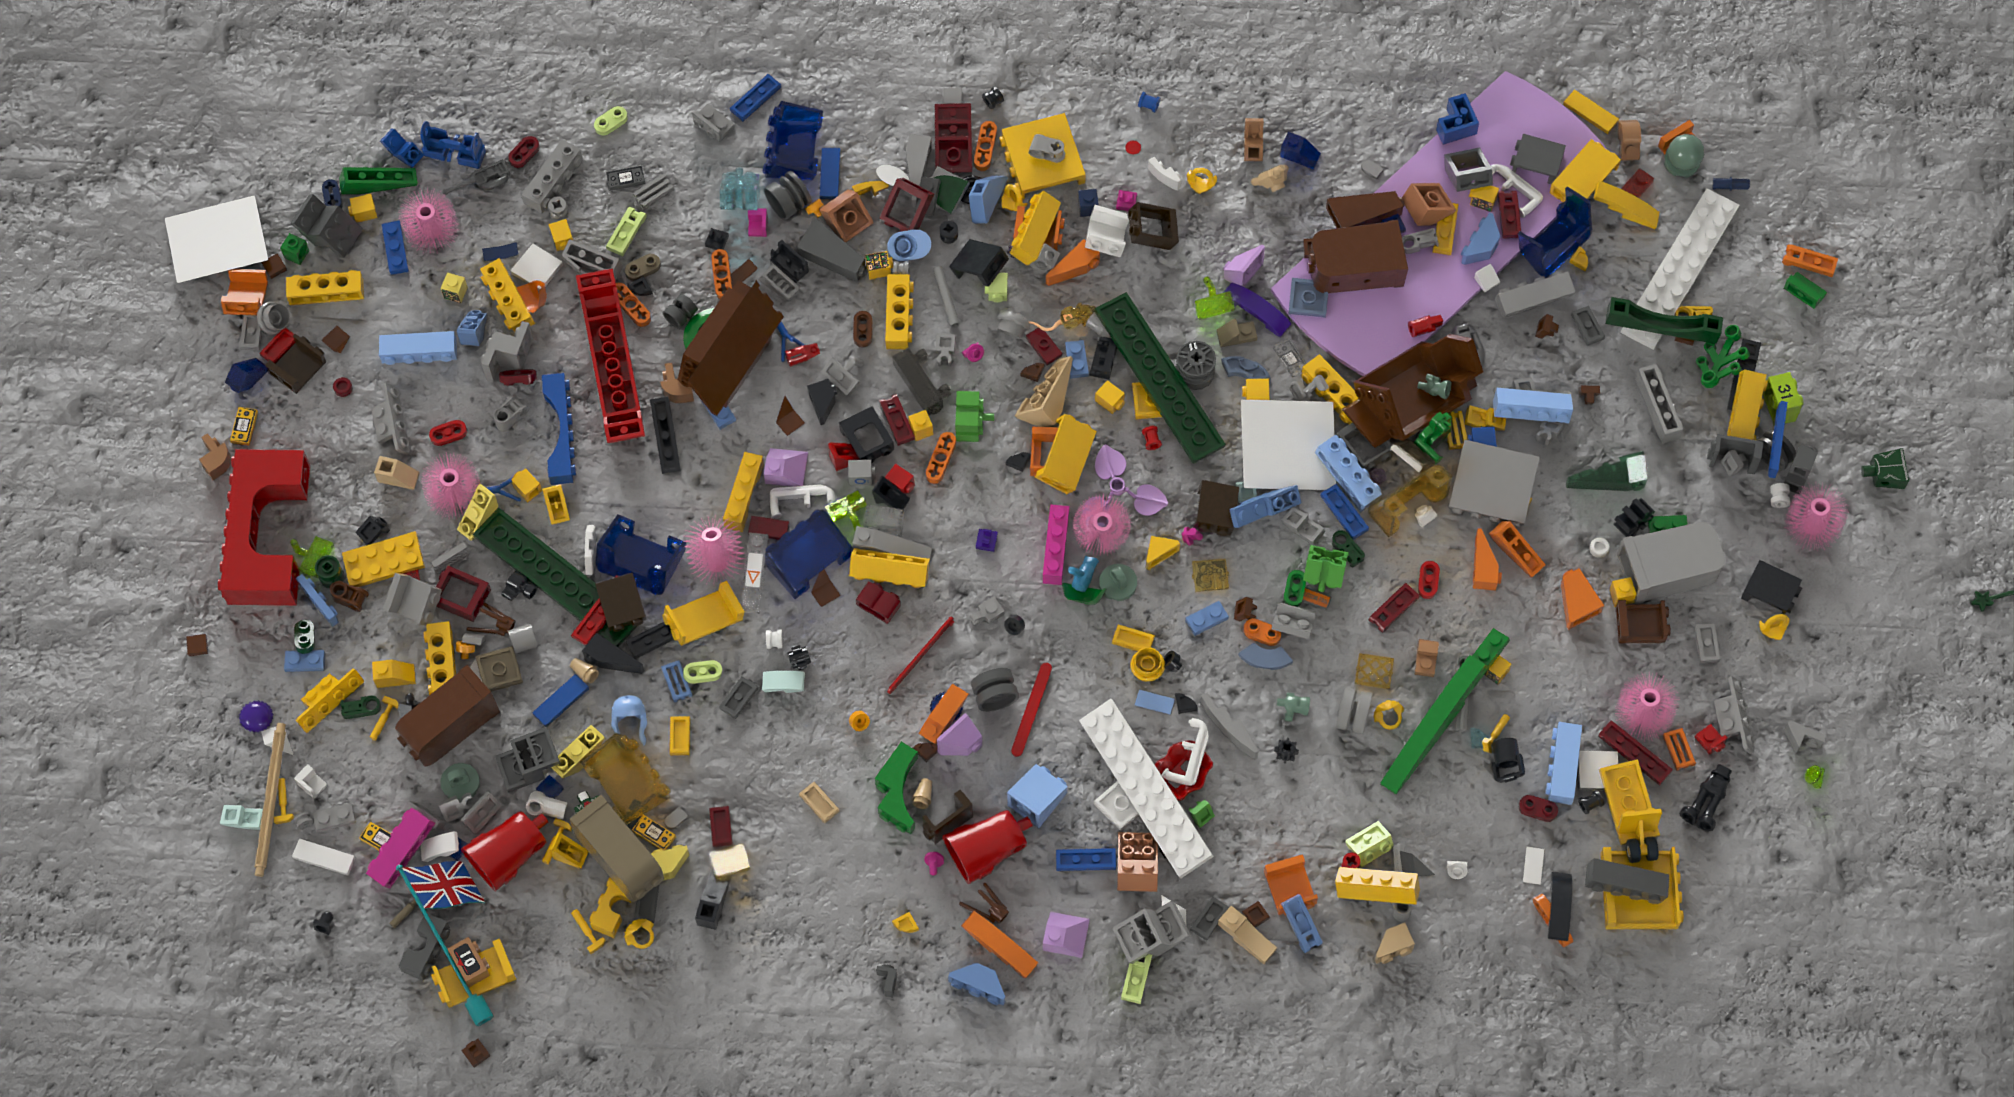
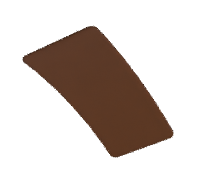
M750 259L731 273L732 288L737 280L743 282L758 269Z

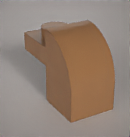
M1245 118L1244 161H1263V118Z
M1618 120V139L1621 141L1620 159L1640 160V123L1637 120Z
M666 363V371H662L664 381H660L663 395L665 397L668 396L669 400L673 403L693 402L692 388L683 386L678 379H675L673 364Z
M207 433L201 438L210 452L201 457L199 461L210 478L215 480L228 470L231 464V455L225 443L220 445L215 437L211 438Z
M1419 639L1414 675L1434 677L1439 646L1438 641Z

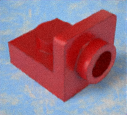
M1712 724L1695 735L1696 740L1709 755L1715 751L1718 753L1726 747L1727 736H1721Z

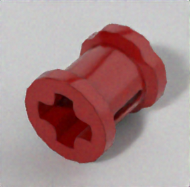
M1149 426L1142 429L1147 450H1156L1162 446V442L1157 434V426Z
M1353 852L1347 853L1343 857L1341 867L1359 869L1360 857Z

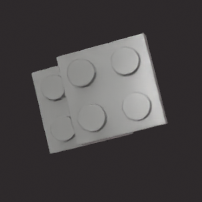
M521 322L520 327L516 328L515 337L494 331L492 338L488 339V349L486 354L482 355L480 361L487 381H495L500 366L512 370L523 369L534 341L528 322Z
M1174 901L1168 902L1155 911L1144 908L1113 927L1125 956L1131 964L1148 954L1160 956L1191 937Z

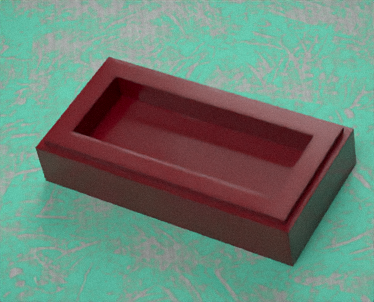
M751 516L748 535L786 541L789 521Z
M729 806L709 808L713 847L733 845Z

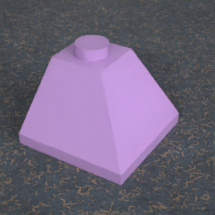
M1260 245L1234 257L1231 262L1228 261L1223 268V279L1229 283L1245 287L1263 265L1265 246Z
M770 448L764 469L765 484L790 487L803 486L808 452Z
M966 713L937 738L938 753L940 755L968 756L972 752H977L982 746V735Z
M1050 912L1043 940V951L1082 958L1090 919Z

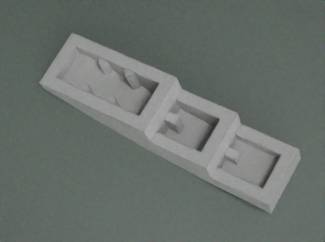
M1208 692L1201 695V705L1220 731L1240 750L1254 760L1257 759L1259 751L1241 719L1233 722L1225 706L1216 708Z

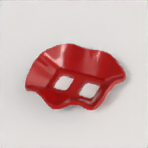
M1191 740L1185 741V742H1189V743L1195 744V741H1191ZM1182 742L1175 743L1169 748L1167 755L1155 763V766L1161 775L1168 768L1170 772L1185 776L1186 772L1181 769V766L1185 761L1190 760L1192 751L1184 749ZM1204 752L1197 781L1194 785L1181 784L1178 788H1175L1164 778L1178 801L1183 800L1189 793L1199 790L1204 786L1206 776L1213 767V761Z

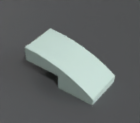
M802 671L763 672L762 690L765 693L804 691L805 673Z
M224 805L220 824L235 828L260 830L263 809L244 808L241 805Z

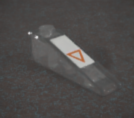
M749 533L741 606L746 613L760 614L770 546L768 534Z

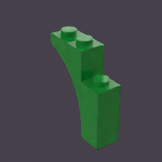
M901 741L875 777L876 788L882 793L887 792L877 808L879 817L885 822L890 821L895 824L899 831L911 834L915 829V822L906 809L903 792L909 771L918 759V751Z

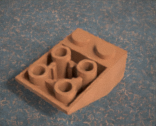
M1118 832L1117 891L1157 892L1158 843L1151 833Z

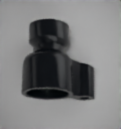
M515 571L508 578L506 587L501 595L512 601L519 593H523V596L530 600L536 594L538 587L532 583L529 584L528 579L524 575Z

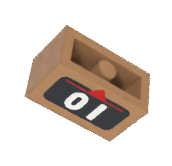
M467 937L447 948L468 987L490 976L487 970L490 966L485 957L480 958L478 953L481 950L476 941L471 942L470 938Z

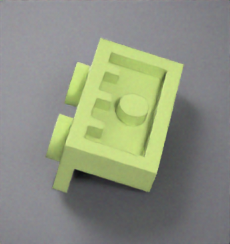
M1379 821L1345 840L1346 846L1360 857L1361 867L1389 852L1394 846L1391 834Z

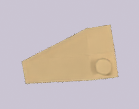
M1071 356L1057 359L1044 375L1045 381L1034 387L1035 393L1030 399L1025 398L1015 415L1017 419L1038 427H1048L1056 424L1055 421L1061 415L1073 361Z

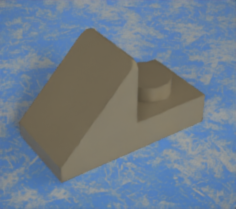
M1235 318L1217 329L1220 347L1257 341L1258 338L1253 321L1237 324Z

